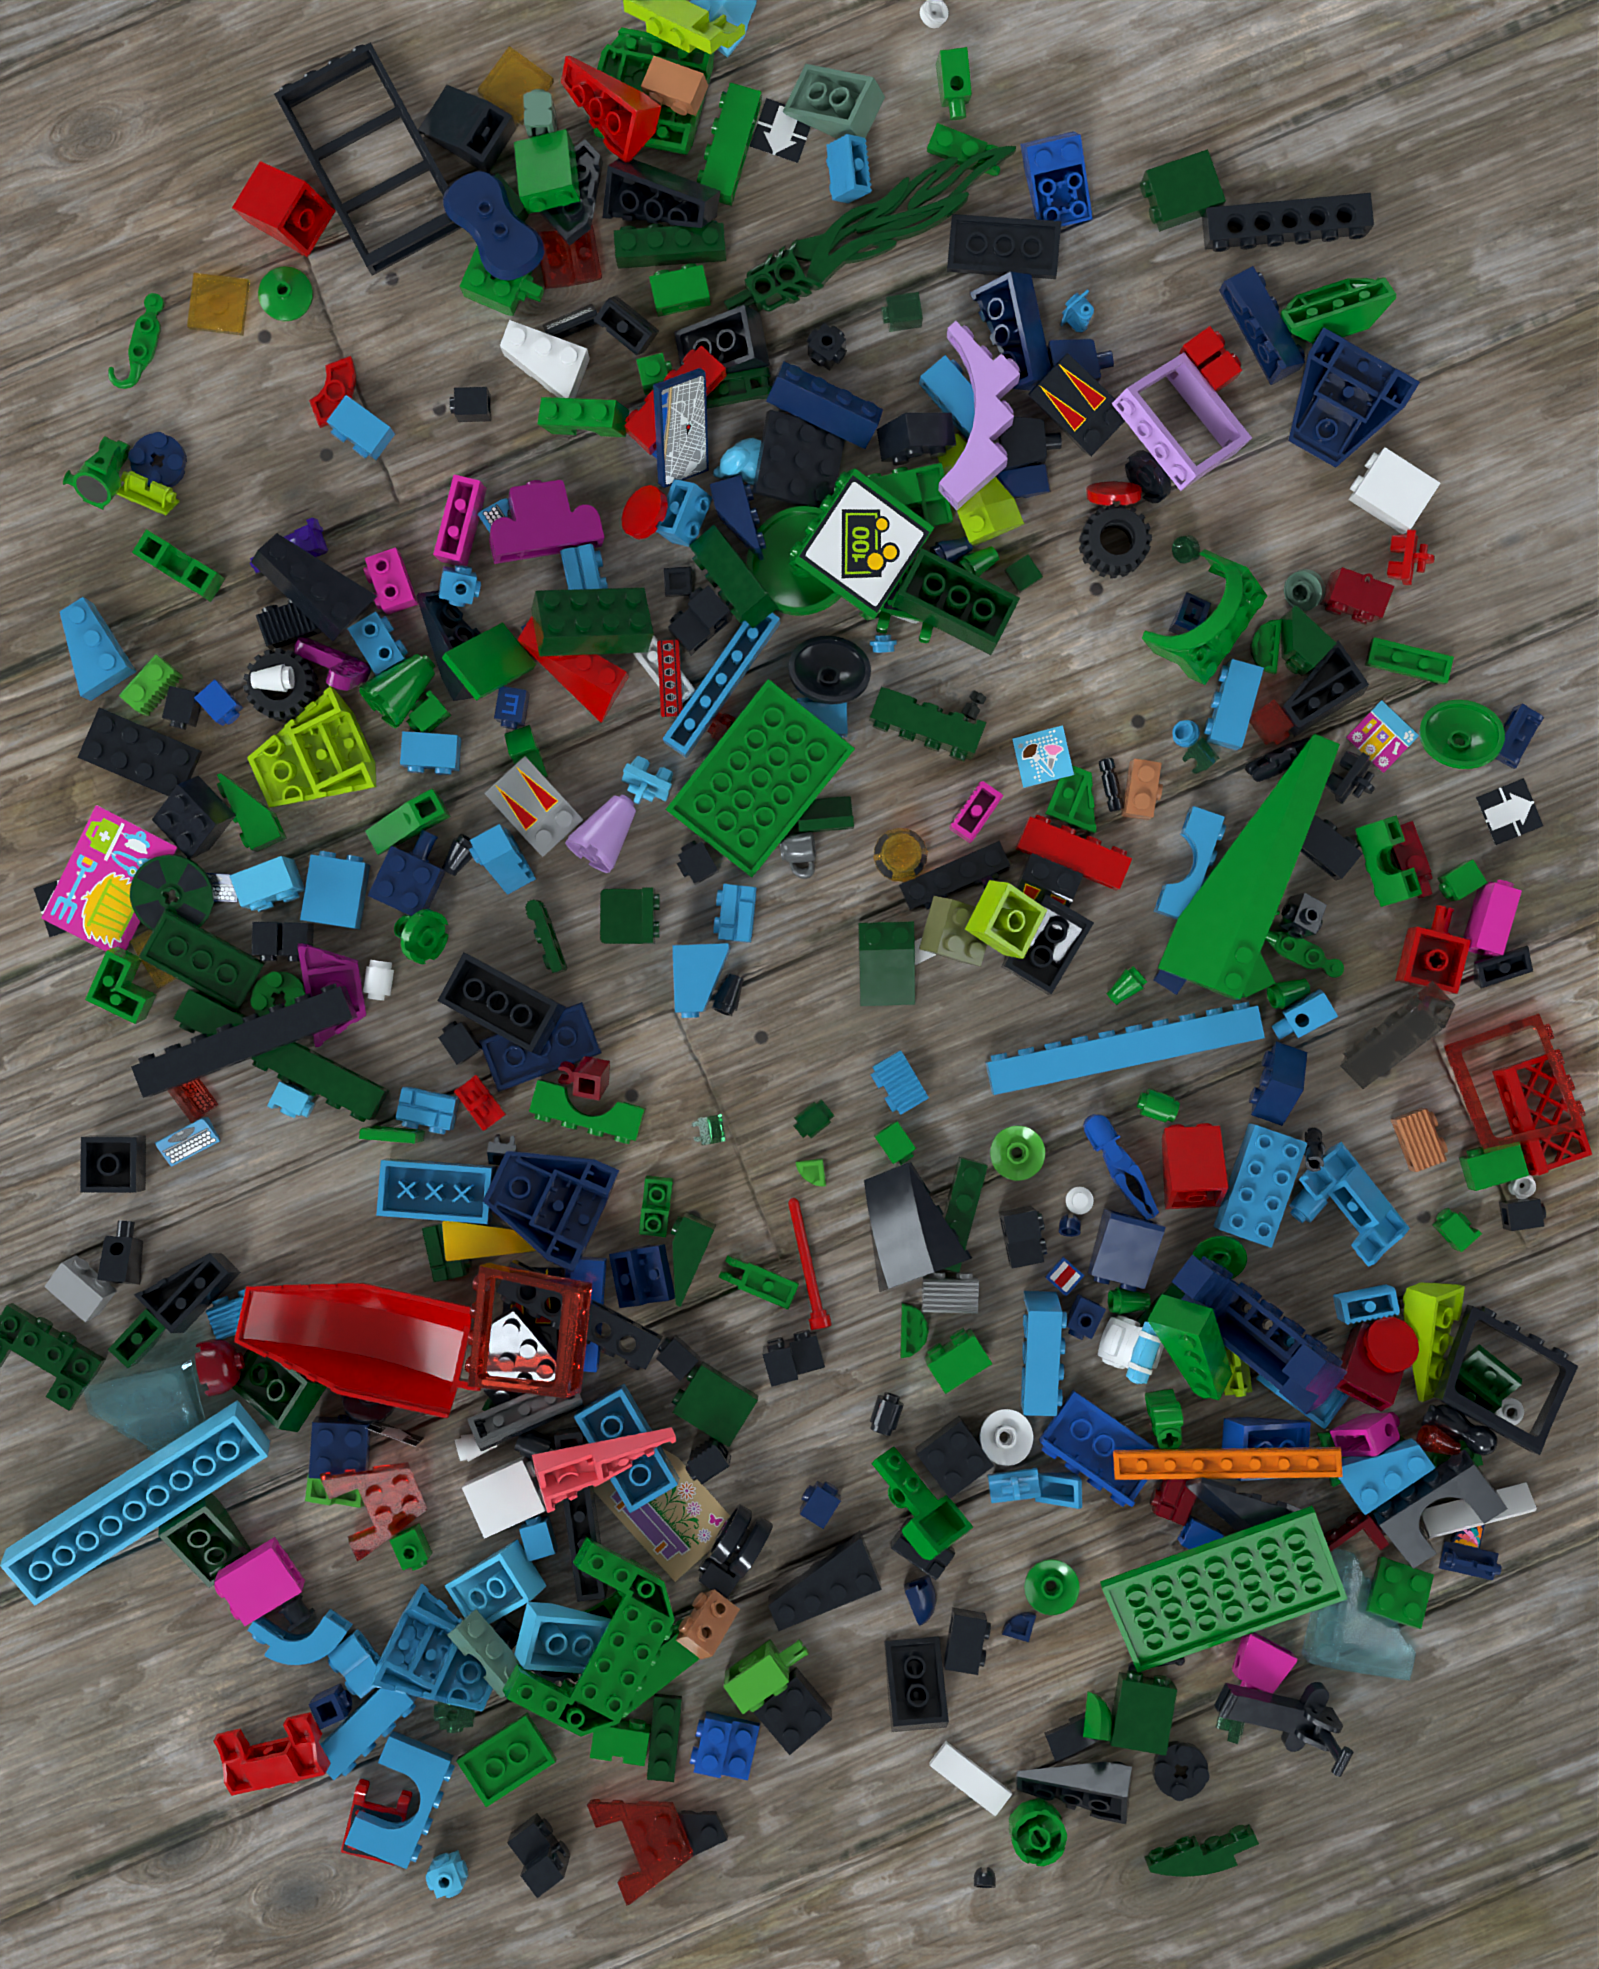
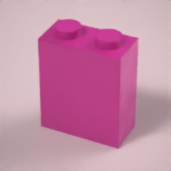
M1497 880V883L1489 882L1477 889L1463 938L1471 940L1469 952L1486 957L1504 954L1522 892L1513 888V883Z
M276 1537L219 1570L214 1581V1587L217 1594L221 1598L225 1597L229 1603L233 1617L236 1620L240 1619L243 1625L247 1626L301 1593L305 1579Z

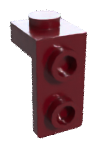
M1363 1512L1353 1513L1345 1520L1346 1523L1338 1529L1333 1528L1324 1534L1330 1552L1362 1529L1380 1551L1389 1545L1384 1537L1386 1533L1379 1526L1377 1520L1373 1522L1371 1517L1364 1515Z

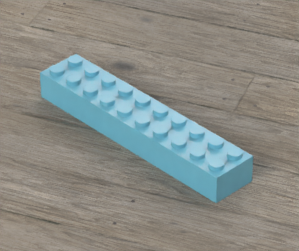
M237 1400L6 1548L0 1567L35 1606L268 1457L270 1440Z

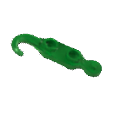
M156 293L148 294L145 297L144 305L146 312L137 319L128 349L131 369L129 377L125 380H119L114 375V368L109 367L108 369L110 382L120 389H128L136 385L141 378L142 372L154 357L161 331L157 315L164 308V300Z
M1277 910L1275 915H1279L1280 911ZM1268 931L1265 940L1282 957L1310 970L1322 968L1325 974L1331 978L1339 977L1344 972L1343 963L1339 959H1327L1319 946L1305 939L1292 937L1287 932Z

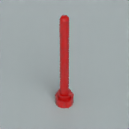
M791 1198L788 1205L812 1309L810 1313L811 1318L808 1319L810 1329L816 1330L832 1325L830 1314H827L826 1309L822 1307L798 1199Z

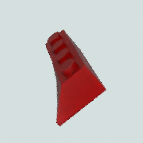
M531 616L517 640L602 724L628 680V673L597 654L539 656L533 617Z

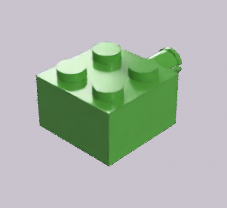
M769 1639L725 1670L724 1688L742 1714L749 1710L751 1712L756 1711L765 1703L764 1699L771 1694L777 1696L787 1688L789 1667L804 1656L809 1655L806 1646H802L803 1642L800 1639L781 1653L772 1640Z

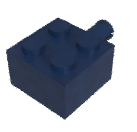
M421 830L413 851H409V853L391 846L368 896L410 916L419 910L429 909L446 873L445 870L430 864L427 859L438 837Z

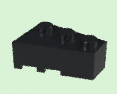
M209 1253L183 1267L175 1274L163 1278L146 1290L134 1294V1296L171 1334L184 1333L241 1272L222 1253Z

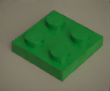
M1378 1557L1365 1611L1415 1629H1422L1434 1574L1416 1568L1413 1569L1411 1566L1385 1557Z

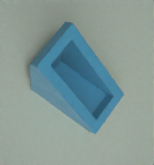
M1073 1472L1038 1473L1041 1497L1035 1498V1502L1076 1509L1082 1508V1480L1079 1475Z

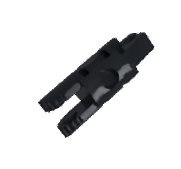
M1310 737L1291 742L1246 764V772L1256 782H1261L1287 771Z

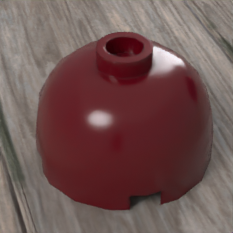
M210 1339L196 1344V1347L200 1348V1352L195 1353L199 1381L201 1385L207 1383L209 1390L204 1391L205 1394L211 1397L229 1391L238 1383L241 1369L245 1368L243 1354L241 1352L237 1353L235 1347L226 1340Z

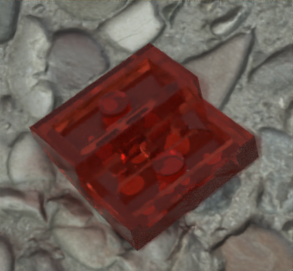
M593 224L587 233L570 246L556 231L537 232L544 245V256L540 264L545 289L576 286L602 279Z

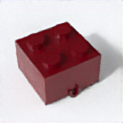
M1341 567L1330 574L1325 587V596L1320 605L1326 606L1325 611L1340 616L1341 613L1352 616V621L1367 625V622L1372 623L1383 618L1395 586L1374 579L1370 573L1363 575Z

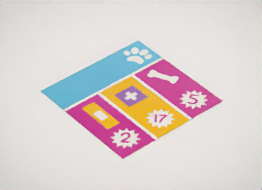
M1381 700L1346 738L1362 753L1364 752L1369 755V760L1384 773L1419 735Z

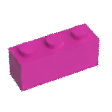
M453 475L433 553L440 562L452 565H468L480 518L478 513L482 510L487 490L479 480Z

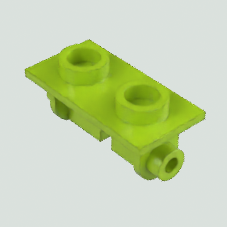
M133 471L123 472L121 481L124 484L120 487L117 495L165 516L179 503V500L176 499V493L173 492L172 488L152 481L150 487H148V478Z
M1224 1346L1233 1374L1224 1390L1225 1396L1235 1395L1236 1397L1247 1396L1246 1393L1252 1392L1249 1365Z

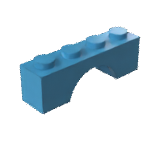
M1195 806L1189 808L1180 835L1189 843L1192 849V868L1189 874L1179 883L1162 886L1153 912L1177 920L1182 911L1188 906L1193 896L1207 880L1208 877L1205 876L1208 866L1212 867L1217 856V851L1214 850L1216 841H1221L1226 829V825L1223 824L1224 816Z

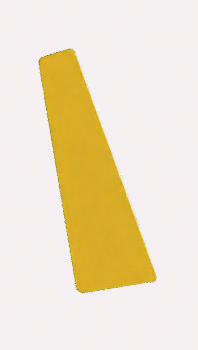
M453 1221L442 1222L446 1261L536 1251L519 1234L511 1229Z

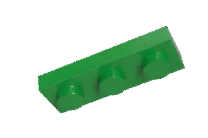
M1373 637L1370 642L1365 666L1446 685L1449 680L1454 657Z

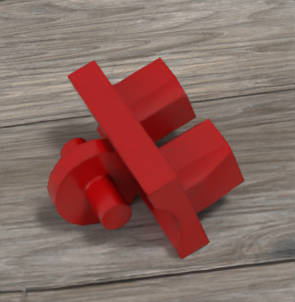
M1407 530V535H1392L1390 551L1404 553L1403 562L1389 561L1387 576L1388 578L1402 580L1403 585H1412L1415 563H1417L1416 572L1424 573L1426 564H1432L1435 560L1434 555L1427 553V544H1420L1419 553H1416L1418 542L1416 530Z
M475 1075L454 1091L483 1131L506 1115L478 1075Z

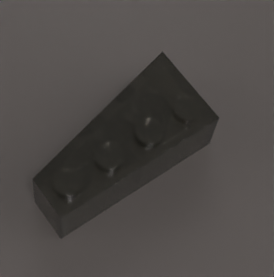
M1431 981L1401 1008L1391 1013L1381 1025L1369 1030L1360 1043L1351 1044L1343 1052L1345 1057L1340 1067L1362 1089L1366 1088L1444 1029L1456 1004Z

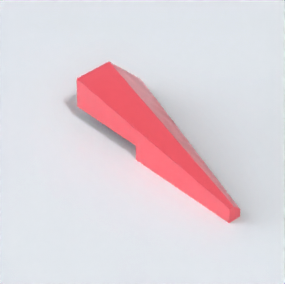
M672 1427L532 1455L535 1473L547 1513L554 1511L555 1504L566 1498L572 1501L577 1498V1492L591 1485L596 1487L632 1467V1461L646 1454L647 1457L655 1454L654 1449L669 1441L672 1444L675 1443L676 1436Z

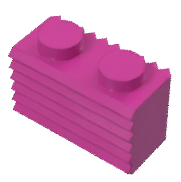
M984 781L979 782L965 802V805L958 812L959 814L950 824V830L968 843H971L1004 795Z

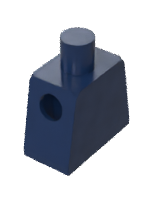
M1093 339L1051 340L1048 343L1047 351L1051 369L1066 353L1075 359L1098 383L1101 378L1100 369L1114 367L1112 351L1097 353Z

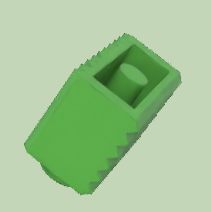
M155 654L119 696L135 711L145 716H150V712H154L157 704H161V700L165 699L164 696L167 695L169 686L175 687V683H179V679H183V675L165 659Z

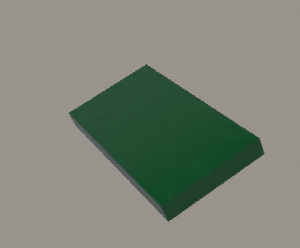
M168 909L164 910L138 957L235 1011L240 1009L265 965L264 962Z

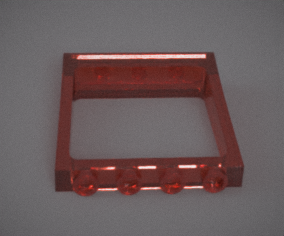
M1540 1014L1444 1045L1445 1054L1484 1153L1585 1128L1581 1118L1586 1116L1580 1100L1574 1101L1571 1091L1575 1090L1574 1083L1570 1074L1565 1076L1563 1074L1561 1065L1565 1064L1560 1049H1553L1550 1041L1555 1039L1549 1023L1543 1024ZM1534 1029L1537 1032L1571 1120L1566 1123L1527 1132L1495 1137L1462 1054L1521 1031Z
M492 1263L480 1265L479 1274L473 1280V1289L477 1291L476 1302L472 1304L470 1309V1316L474 1318V1326L469 1332L467 1339L468 1344L472 1346L471 1356L467 1358L465 1363V1371L469 1373L468 1386L559 1398H569L580 1393L582 1389L592 1283ZM496 1278L556 1291L562 1294L563 1301L554 1382L499 1377L488 1374L487 1363Z

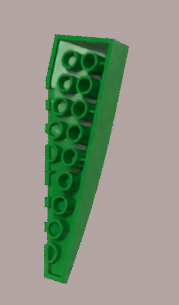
M1317 734L1312 735L1292 762V765L1227 850L1219 864L1210 873L1205 883L1179 915L1158 969L1233 1000H1241L1307 836L1339 749V743Z

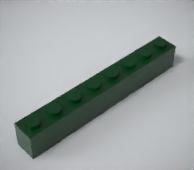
M188 989L173 1019L181 1022L179 1027L193 1034L195 1031H198L202 1034L206 1033L209 1037L217 1034L216 1029L232 1023L233 1027L243 1024L242 1019L247 1016L198 990ZM296 1041L251 1058L254 1060L253 1066L266 1072L268 1069L277 1072L278 1079L288 1084H292L294 1081L302 1085L301 1090L314 1097L319 1094L327 1098L325 1103L339 1110L341 1107L350 1110V1116L361 1122H365L366 1119H375L389 1092L387 1088Z

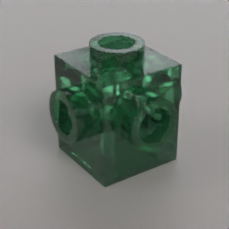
M438 1702V1704H434V1721H439V1729H447V1733L462 1732L463 1728L474 1726L475 1710Z

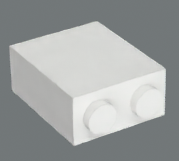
M1384 448L1379 454L1374 452L1365 464V467L1368 468L1367 472L1363 477L1359 475L1350 487L1353 493L1349 500L1399 533L1405 534L1407 530L1413 527L1440 485V482L1392 451Z
M523 1456L471 1479L462 1486V1490L484 1538L546 1510L539 1483L536 1479L533 1461H528Z

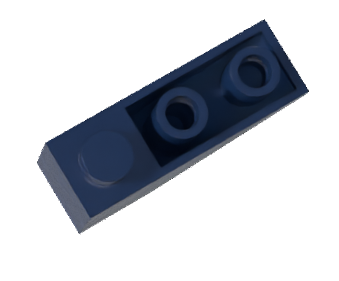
M741 475L709 484L715 509L720 520L760 561L764 560L762 549L767 547L763 533L757 532L756 525L760 524L757 509H751L750 501L754 500L750 484L745 485Z

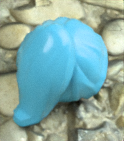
M747 438L736 443L735 446L728 449L722 456L720 466L714 469L713 475L721 479L741 475L744 482L754 485L761 440Z

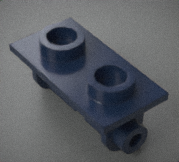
M1444 1541L1438 1568L1493 1580L1495 1575H1500L1502 1567L1501 1564H1497L1499 1553Z

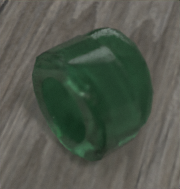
M1184 535L1174 540L1172 554L1176 561L1186 564L1199 559L1200 546L1195 537Z

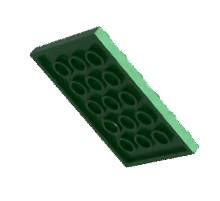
M768 678L665 810L750 877H753L852 754L855 747Z

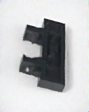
M997 841L900 884L899 887L909 910L923 904L926 910L931 908L934 896L948 898V893L973 882L975 886L981 883L985 890L989 880L994 881L999 878L998 871L1011 865L1000 841Z

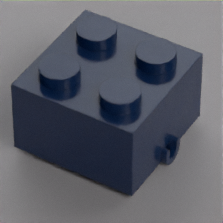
M340 1414L338 1417L316 1416L312 1422L308 1478L365 1481L368 1475L371 1430L366 1428L370 1424L356 1422L346 1414Z

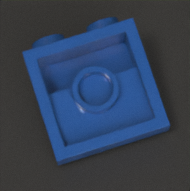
M706 1711L705 1719H699L696 1737H700L699 1747L693 1746L690 1764H694L693 1773L721 1778V1775L748 1780L760 1723Z

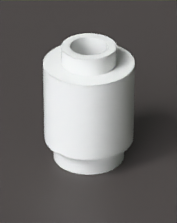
M370 960L369 967L366 966L363 992L368 993L369 999L384 1000L385 995H391L394 970H391L392 963Z

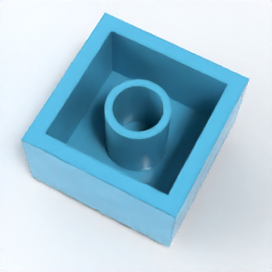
M284 856L274 858L229 876L240 906L251 909V911L263 912L274 907V902L283 900L285 903L300 897L298 893L305 891L295 861Z

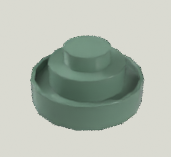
M1298 570L1288 577L1284 585V595L1289 605L1292 607L1296 605L1302 611L1313 609L1322 602L1325 596L1324 581L1319 574L1312 570Z

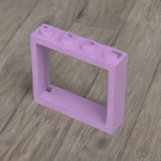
M1185 352L1127 387L1112 403L1180 491L1236 454L1252 439ZM1164 377L1168 378L1222 447L1220 451L1197 466L1139 394Z

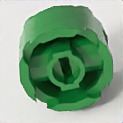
M1041 1798L1031 1799L1021 1803L1009 1816L1011 1841L1015 1853L1023 1862L1044 1867L1056 1862L1063 1855L1067 1841V1832L1060 1812L1053 1804Z

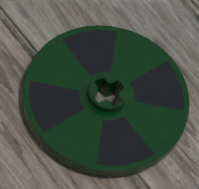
M168 854L150 859L137 870L130 886V901L138 919L152 931L166 909L201 927L212 912L214 890L210 878L196 862L180 855ZM173 889L176 891L175 896L178 899L171 902L168 900L169 895L166 892H170Z

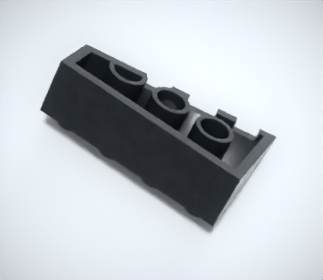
M619 158L609 164L607 168L602 218L612 219L616 217L626 221L636 219L646 220L647 223L657 224L658 222H666L676 226L703 228L717 217L720 191L635 159L625 163Z

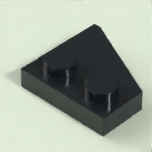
M658 1810L655 1813L677 1864L728 1840V1835L716 1811L696 1813L691 1810H681V1813Z

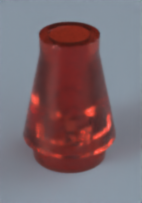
M1424 1425L1417 1433L1416 1442L1423 1451L1453 1456L1460 1452V1442L1452 1439L1435 1425Z

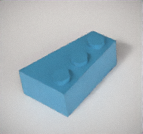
M82 597L60 611L81 697L92 701L137 672L94 603Z
M1410 1438L1394 1443L1377 1456L1343 1458V1477H1338V1479L1364 1515H1367L1435 1469L1420 1445Z

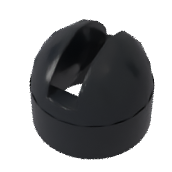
M982 1867L978 1868L974 1873V1887L995 1888L996 1877L994 1871L987 1867V1873H983Z

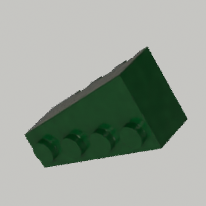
M882 686L869 721L873 722L872 727L883 732H888L889 729L899 732L898 737L910 742H913L914 739L925 742L924 747L939 752L940 749L950 752L949 756L962 762H965V759L971 760L974 756L987 723L978 719L976 724L970 723L964 714L955 711L954 713L948 712V715L942 713L943 709L935 704L923 702L922 705H919L916 698Z

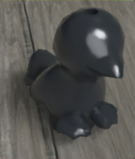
M1446 1404L1430 1405L1423 1416L1421 1423L1423 1428H1430V1431L1439 1438L1451 1441L1463 1440L1469 1450L1475 1454L1489 1455L1497 1448L1498 1439L1492 1430L1487 1426L1472 1424L1463 1413Z

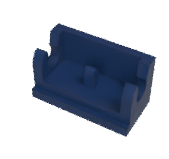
M1523 703L1513 707L1503 726L1505 741L1502 750L1495 759L1516 769L1544 716Z

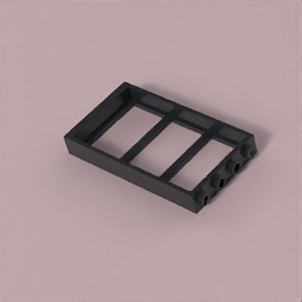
M371 42L366 45L356 46L351 53L341 58L337 57L330 60L325 67L307 72L302 79L295 83H287L278 92L274 93L372 276L462 228L454 223L445 212L368 253L348 215L350 212L427 171H430L443 197L448 189L446 181ZM373 65L395 108L313 150L291 108ZM401 118L423 161L342 204L320 160Z

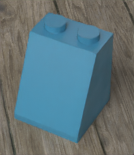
M729 943L672 945L675 1013H681V1018L699 1017V1012L706 1011L730 953Z

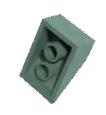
M805 64L783 109V113L836 139L846 134L866 138L885 96L874 77Z

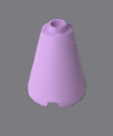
M620 795V797L613 796L572 832L565 844L580 859L582 857L590 861L589 865L593 868L610 873L616 864L636 813L633 807L634 802L625 795Z

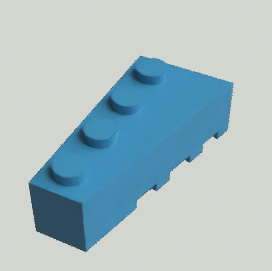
M1024 1291L1023 1301H1025L1028 1314H1023L1024 1338H1027V1342H1022L1023 1364H1025V1367H1022L1021 1381L1023 1415L1057 1416V1406H1062L1063 1399L1062 1389H1058L1059 1380L1064 1379V1365L1060 1364V1354H1065V1338H1061V1330L1067 1326V1313L1062 1311L1057 1292Z

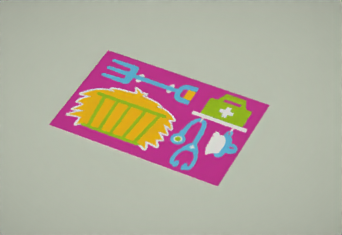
M96 805L41 919L104 951L117 946L127 950L140 923L130 901L132 879L144 863L157 856L174 855L177 847Z

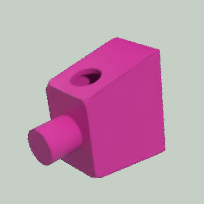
M1393 1412L1366 1413L1331 1429L1330 1434L1335 1447H1341V1457L1377 1456L1400 1439L1397 1429L1400 1425V1420Z
M1253 1632L1241 1637L1232 1671L1237 1678L1242 1680L1240 1686L1255 1690L1259 1689L1273 1694L1298 1659L1292 1651Z

